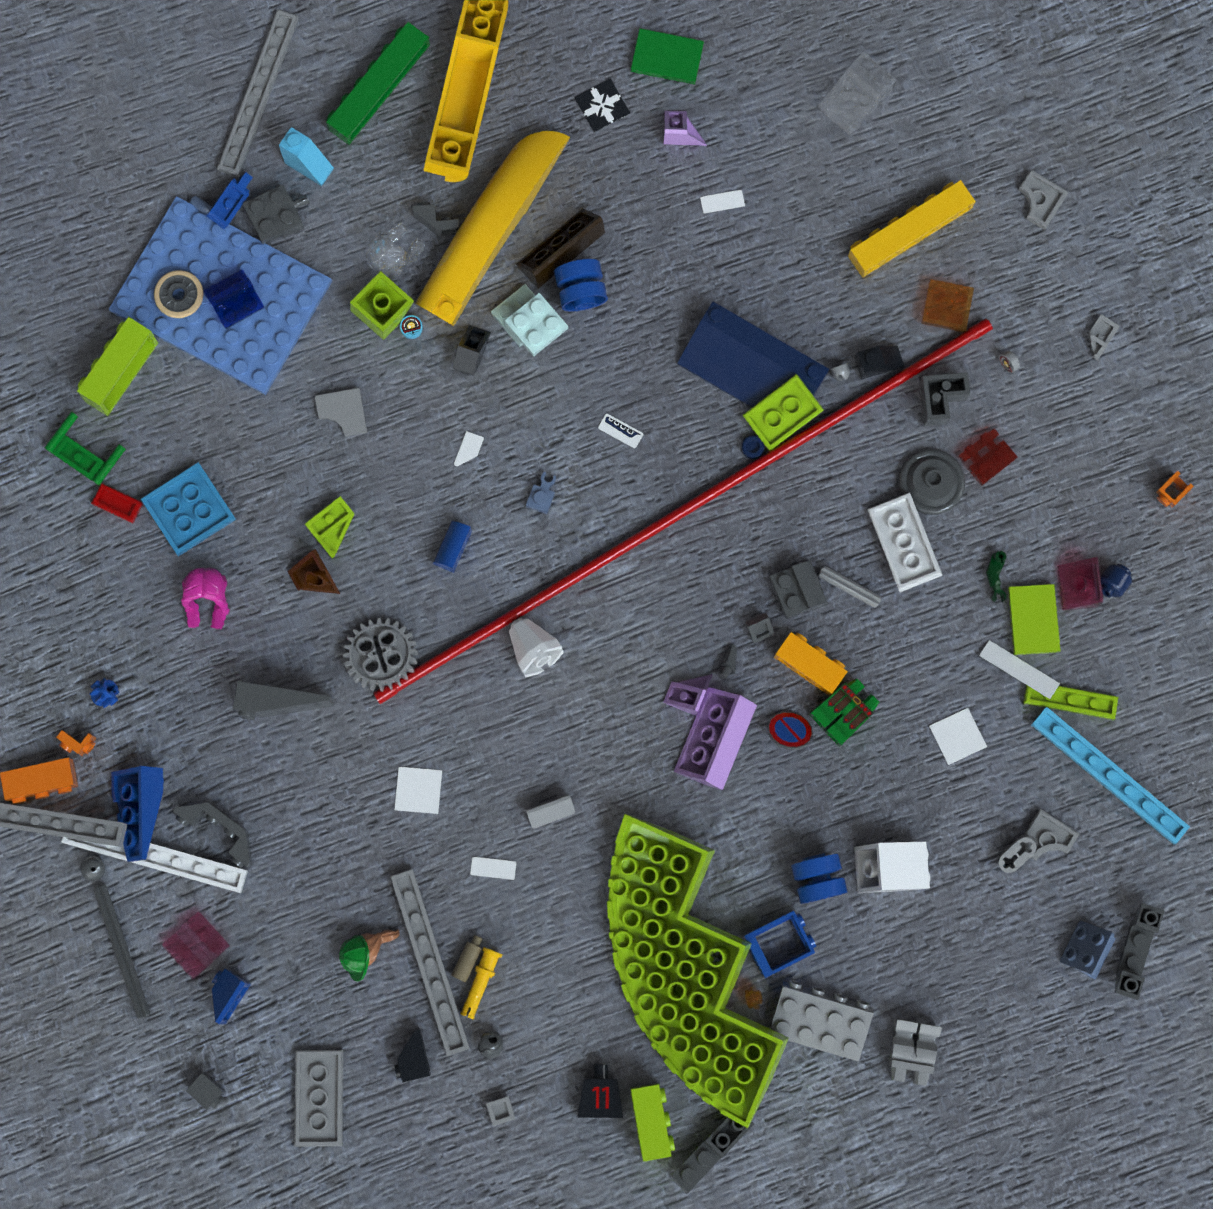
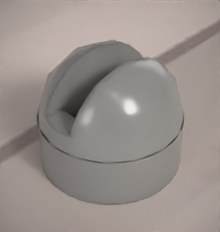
M848 363L831 369L833 377L838 381H843V378L846 380L850 375Z

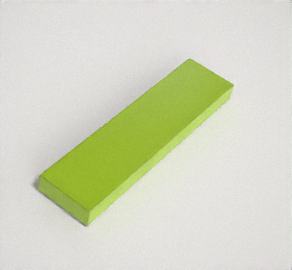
M1026 685L1023 704L1115 720L1118 697L1058 686L1051 699Z

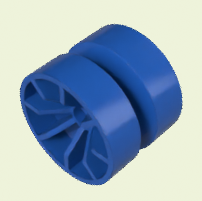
M596 259L576 260L563 264L554 270L557 287L563 289L559 292L562 310L569 312L587 310L600 306L608 300L605 284L599 282L603 278L600 261Z
M825 853L803 858V862L791 865L794 880H812L808 881L809 884L797 889L800 904L848 893L845 878H831L830 874L842 869L839 854L825 856Z

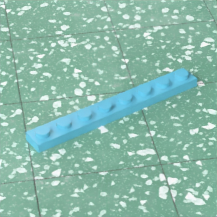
M1045 707L1031 724L1032 727L1173 845L1177 844L1190 828L1187 823L1048 707Z

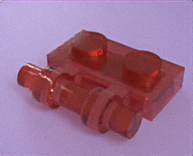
M994 428L988 433L984 432L980 435L978 441L973 445L969 444L966 446L964 452L959 455L962 462H966L969 458L973 461L974 464L968 470L981 486L1018 458L1004 440L998 445L994 443L993 440L999 436V433ZM986 446L989 452L980 457L978 451Z

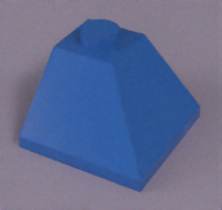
M224 969L223 972L219 970L212 980V983H214L212 996L215 1022L218 1024H226L251 985V983L229 969Z

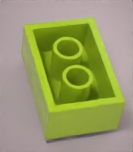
M658 1083L630 1088L643 1162L672 1157L671 1151L675 1150L673 1136L667 1133V1127L671 1126L668 1111L664 1112L662 1104L667 1102L665 1089L660 1088Z

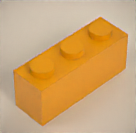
M791 632L774 658L830 697L848 672L844 669L845 665L837 659L832 661L826 657L827 653L820 647L815 646L813 648L806 643L808 640L803 635Z

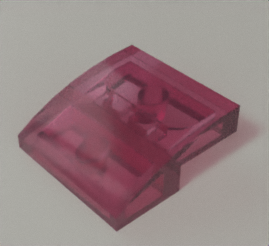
M198 911L175 934L166 940L162 947L194 980L224 953L230 945Z

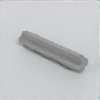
M823 566L818 574L819 578L874 608L879 605L882 599L876 593L826 566Z

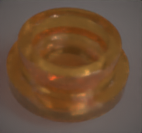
M755 986L745 990L748 1008L760 1009V1004H763L761 991L756 990Z

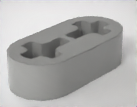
M1027 834L1021 835L1001 853L999 867L1002 871L1013 873L1034 855L1037 848L1034 837ZM1021 842H1031V850L1024 849L1020 853L1019 850L1022 848ZM1014 855L1017 856L1013 861V866L1010 864L1004 865L1005 857L1010 859Z

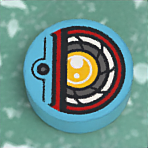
M409 315L402 319L400 330L404 337L415 339L421 335L423 325L417 316Z

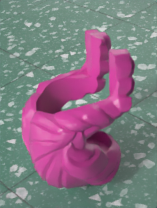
M195 568L182 581L183 598L181 599V604L185 612H187L188 627H199V605L194 600L203 597L216 603L212 614L211 628L222 630L226 615L230 612L225 597L227 579L214 568Z

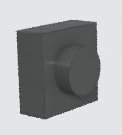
M766 613L745 622L754 644L775 635Z

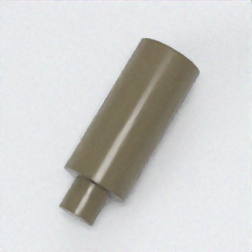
M474 935L471 943L467 941L451 976L465 983L467 982L482 950L479 947L482 938Z

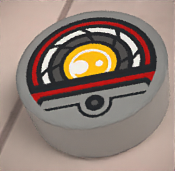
M1006 350L999 355V361L1007 372L1014 373L1020 368V362L1013 352Z

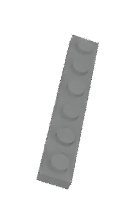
M0 803V827L123 847L127 828L126 823Z

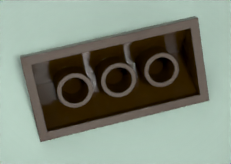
M582 208L516 263V265L539 289L554 276V270L557 267L571 262L605 233L603 219L601 216Z

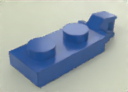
M245 172L238 181L233 178L206 216L224 230L249 196L250 190L246 187L253 177Z

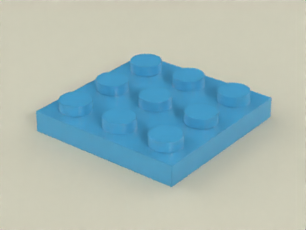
M199 462L141 498V501L178 557L236 520Z

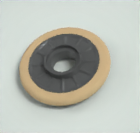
M183 270L171 271L162 276L157 282L154 289V300L158 309L165 315L172 318H184L192 315L200 307L203 300V287L199 279L192 273ZM176 289H183L185 291L182 299L177 300L173 298V292Z

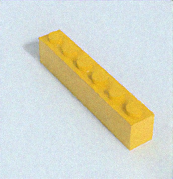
M961 180L955 184L950 182L942 188L941 193L929 195L924 199L922 205L910 207L903 217L899 218L897 216L887 223L888 226L884 229L877 228L871 232L869 238L865 241H856L850 246L848 258L863 278L971 210L976 201Z

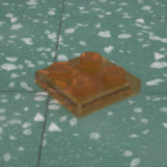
M930 279L921 324L966 332L974 288Z

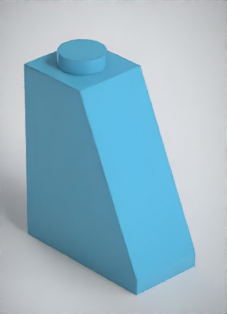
M292 127L279 144L284 163L320 186L324 184L334 169L312 140Z

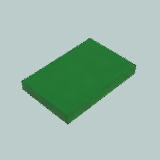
M640 28L631 72L695 85L704 41Z

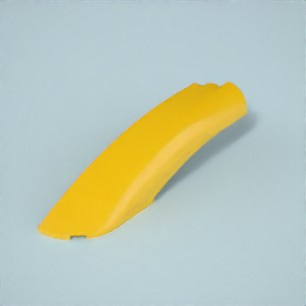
M464 0L424 164L425 172L445 176V181L460 182L468 177L506 20L508 0Z
M555 131L536 132L526 136L512 148L455 234L415 304L452 326L456 324L500 249L523 215L528 211L569 141V136Z

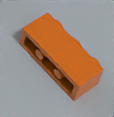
M69 757L0 772L4 799L9 802L12 801V804L27 802L26 798L34 796L35 799L47 798L49 793L57 791L58 794L70 793L72 788L78 787L74 762Z

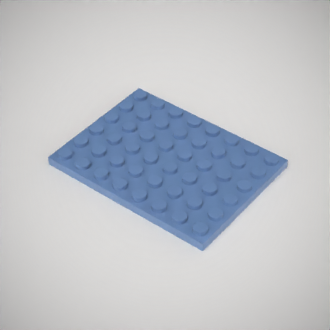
M176 196L111 304L109 311L124 320L128 317L132 318L151 330L154 336L266 395L331 285L332 279L267 244H262L260 240L230 224L223 230L209 219L206 214L201 213L192 204ZM183 270L190 272L202 284V303L198 310L190 316L184 318L169 317L162 313L155 303V286L162 276L171 271ZM176 289L173 292V298L177 300L182 299L185 295L183 289Z

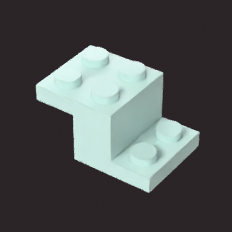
M526 284L491 311L492 316L519 347L524 345L533 357L568 329V325L540 293L535 296Z

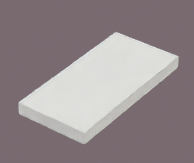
M910 493L868 509L899 592L943 576Z

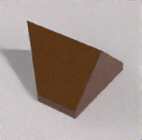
M316 549L308 553L287 571L298 591L340 594Z

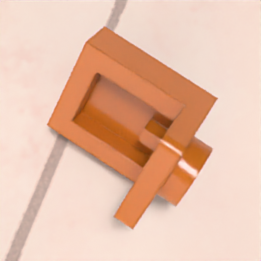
M63 730L56 737L62 741L59 746L69 753L73 750L81 756L85 753H90L96 744L94 743L96 737L90 733L87 734L81 743Z

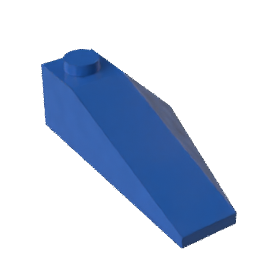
M138 766L111 772L113 802H117L119 813L116 815L117 820L127 824L123 842L127 862L141 861L147 858L163 794V768Z

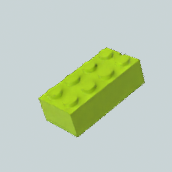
M130 317L118 325L115 337L107 341L103 354L100 358H96L93 361L90 373L87 377L84 376L77 386V392L82 399L106 416L111 413L158 345V341L152 331Z

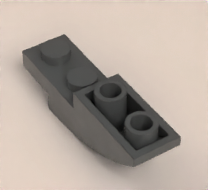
M726 1117L672 1173L670 1178L686 1194L689 1193L709 1170L745 1135L754 1123L751 1121L749 1128H746Z

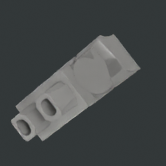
M894 1018V1036L892 1037L888 1064L891 1066V1079L905 1082L907 1069L915 1071L914 1084L926 1086L929 1075L934 1072L937 1056L935 1038L940 1036L942 1027ZM914 1033H916V1035H917V1040L915 1041V1045H914V1041H913V1039H912V1035H913Z

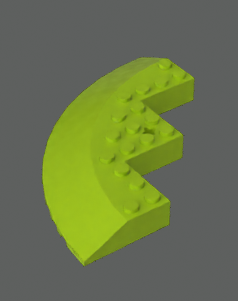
M624 814L615 841L614 855L611 860L612 866L608 881L609 898L607 901L610 926L609 938L613 948L612 955L615 968L620 976L624 996L627 1002L630 1003L637 1024L650 1040V1045L664 1059L663 1062L672 1073L684 1081L685 1085L699 1095L707 1104H711L721 1114L749 1128L774 1076L789 1037L726 1008L752 943L689 915L715 850L671 830ZM717 952L722 954V960L718 961V956L715 955Z

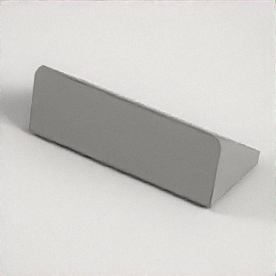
M565 795L530 808L526 813L531 827L535 829L573 815L575 809L570 795Z

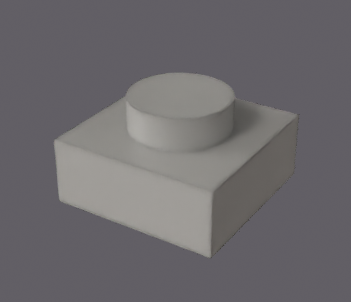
M509 1096L486 1103L493 1126L516 1119Z

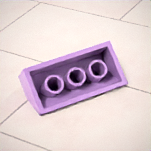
M708 687L674 772L704 785L723 790L757 705L741 695Z

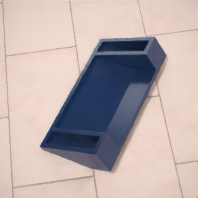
M712 302L677 365L751 408L796 374H798L813 396H815L829 371V368L715 302Z

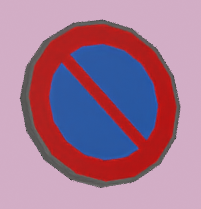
M781 712L774 715L767 726L770 739L779 747L787 750L804 748L810 743L813 736L812 726L809 721L802 715L794 712Z

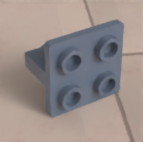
M1079 921L1060 962L1096 980L1116 939L1114 933Z

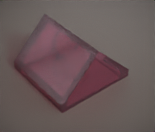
M1098 557L1057 566L1062 610L1097 608L1103 603Z

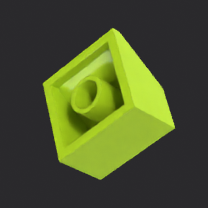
M380 271L350 302V310L384 340L400 324L414 300Z

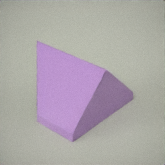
M665 110L664 144L707 146L687 117V111Z
M713 674L681 682L672 681L663 703L696 716Z

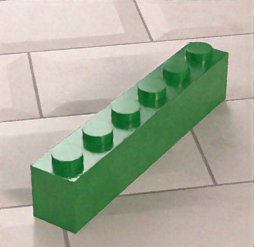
M409 22L396 31L393 41L387 43L383 47L380 57L369 64L367 73L356 80L354 89L350 94L346 93L340 101L341 105L336 111L332 110L327 116L326 124L328 130L346 144L350 145L429 48V37Z

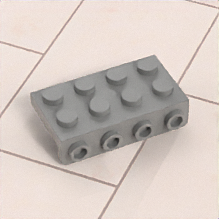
M789 980L782 983V989L770 1029L789 1037L788 1041L859 1061L874 1012L873 1008L866 1001L856 1000L854 1002L848 1000L845 995L834 993V995L827 994L825 990L819 987L812 986L810 989L802 986V983Z

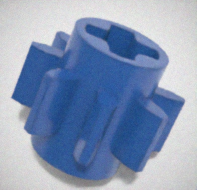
M103 678L101 681L97 680L91 685L93 691L89 694L94 704L106 708L108 705L112 706L118 701L116 695L120 692L113 681Z

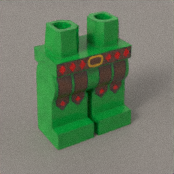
M857 678L848 684H843L809 715L823 730L839 715L842 716L825 732L839 747L874 714L873 711L880 703L872 694L864 701L857 696L864 688V685Z

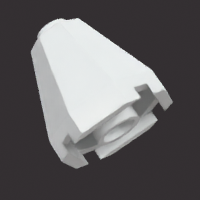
M528 618L517 619L511 624L509 634L517 663L525 677L540 674L544 671L541 668L543 665L548 663L549 667L552 666L564 653L562 646L555 637Z

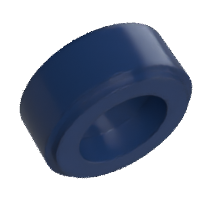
M748 436L742 443L741 451L746 458L757 459L764 451V443L757 436Z

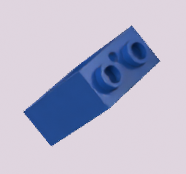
M792 911L743 936L744 940L752 943L749 951L763 978H767L815 953L813 948L816 947V944L810 934L806 935L803 929L806 925L800 913L796 915ZM790 919L805 951L771 968L755 937Z

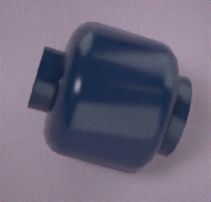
M1122 564L1109 565L1098 578L1100 592L1109 598L1111 596L1115 598L1121 597L1132 584L1130 570Z

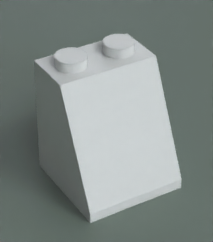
M926 842L875 843L854 847L858 893L909 891L930 888V873L928 872L929 854Z

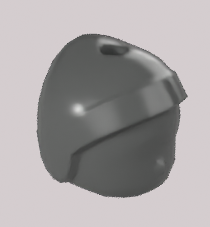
M90 855L81 863L80 869L85 879L95 881L103 877L105 865L99 857Z
M498 1032L484 1033L478 1045L479 1052L486 1058H496L501 1053L503 1047L501 1035Z

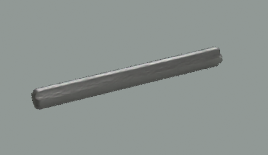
M97 886L93 891L137 1018L148 1017L150 1010L107 886Z

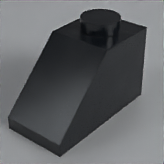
M470 325L457 347L453 369L459 370L463 374L474 375L482 360L491 332Z
M876 346L857 352L855 357L861 380L904 368L898 346Z
M421 1029L413 1032L397 1058L398 1064L394 1065L397 1079L401 1078L402 1083L431 1076Z

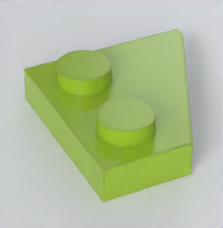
M340 496L305 523V526L331 559L335 557L354 517V512Z

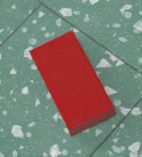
M102 483L91 502L92 505L132 524L143 506L142 502Z

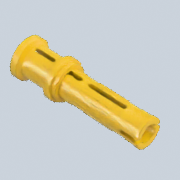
M486 947L482 949L484 953L479 965L475 966L477 974L460 1012L461 1015L466 1016L469 1008H471L468 1015L470 1019L475 1018L474 1016L489 978L495 976V966L498 959L502 958L503 955Z

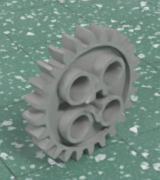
M378 618L377 624H373L370 619L368 627H365L362 623L360 624L362 629L360 632L353 629L354 638L347 637L351 645H344L345 651L349 652L343 654L344 660H347L344 665L346 669H349V676H354L355 683L361 681L362 688L370 684L371 691H374L376 686H379L381 692H383L384 686L388 685L389 689L393 690L392 683L395 682L401 686V678L408 680L406 672H414L410 664H417L414 656L418 655V651L413 649L417 644L415 641H411L413 635L412 633H407L406 626L399 629L400 624L398 621L391 625V621L388 618L385 624H382L381 619ZM374 637H378L388 670L386 673L383 672ZM386 638H394L392 643L383 644ZM364 645H372L370 650L361 651ZM393 658L400 659V662L396 665L389 664ZM371 665L378 666V669L374 672L367 671Z

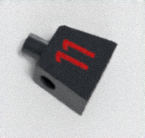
M594 1064V1079H584L578 1118H623L618 1080L608 1079V1065Z

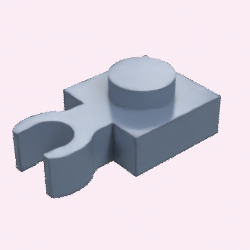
M543 472L541 475V486L533 485L526 507L547 515L555 496V492L551 491L550 488L554 486L556 476H553L551 482H546L544 480L546 472Z

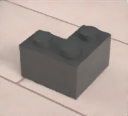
M968 372L929 375L921 378L919 386L924 426L946 425L950 419L949 402L966 401L970 396Z

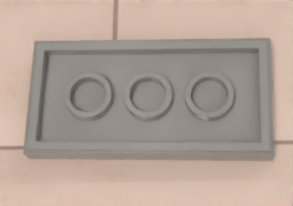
M296 1050L294 1147L343 1146V1050Z

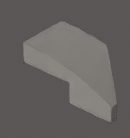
M1102 314L1088 333L1093 356L1097 361L1120 327Z

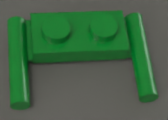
M70 412L44 449L100 486L126 449L118 444L106 462H104L65 435L78 418L76 414Z

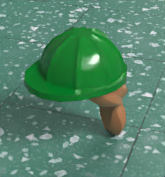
M398 929L396 931L384 930L376 934L354 935L352 938L347 939L339 951V960L343 968L349 972L350 977L354 981L359 982L363 980L368 966L376 960L381 944L395 940L399 937L400 932Z

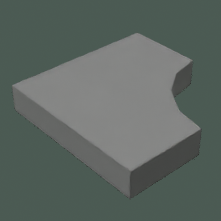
M1033 170L1029 171L1018 189L1025 195L1028 201L1029 212L1026 219L1043 230L1047 228L1069 193Z
M359 388L315 396L319 419H328L336 422L342 428L345 437L368 433Z
M1041 809L1038 810L1024 835H1031L1036 840V852L1030 857L1034 861L1047 851H1060L1067 854L1079 836L1078 832ZM1021 842L1022 848L1019 850L1020 852L1024 849L1031 850V842Z

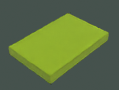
M796 374L743 414V417L768 450L771 451L824 411V409L798 374Z
M1055 585L1008 587L1014 655L1061 652Z

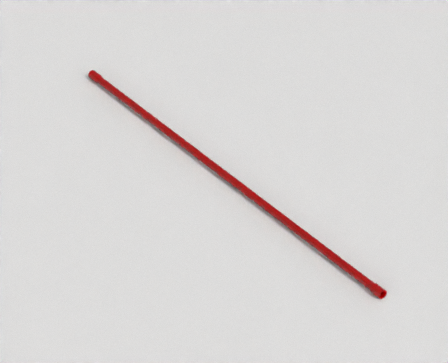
M985 318L963 334L416 667L413 673H407L408 680L400 679L401 686L394 682L392 683L393 690H390L388 685H385L383 692L380 689L373 692L379 704H382L415 681L959 348L993 330L990 321Z

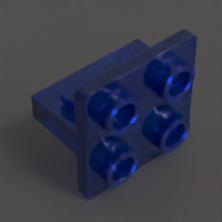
M240 270L204 290L206 297L225 329L264 309L263 303L244 270Z

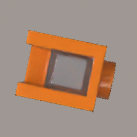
M1176 471L1156 491L1159 495L1157 497L1158 501L1165 507L1170 505L1173 508L1194 487L1191 483L1187 485L1179 477L1181 474L1179 471Z

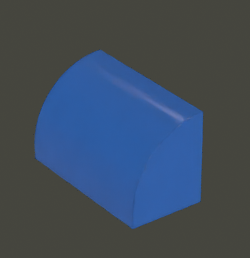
M455 521L450 523L433 561V565L453 573L455 572L472 533L470 526Z

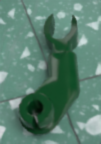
M997 551L992 555L986 570L990 588H993L991 595L993 602L997 600L996 594L1001 596L1002 602L1007 597L1006 593L1001 590L999 578L1007 558L1003 551Z

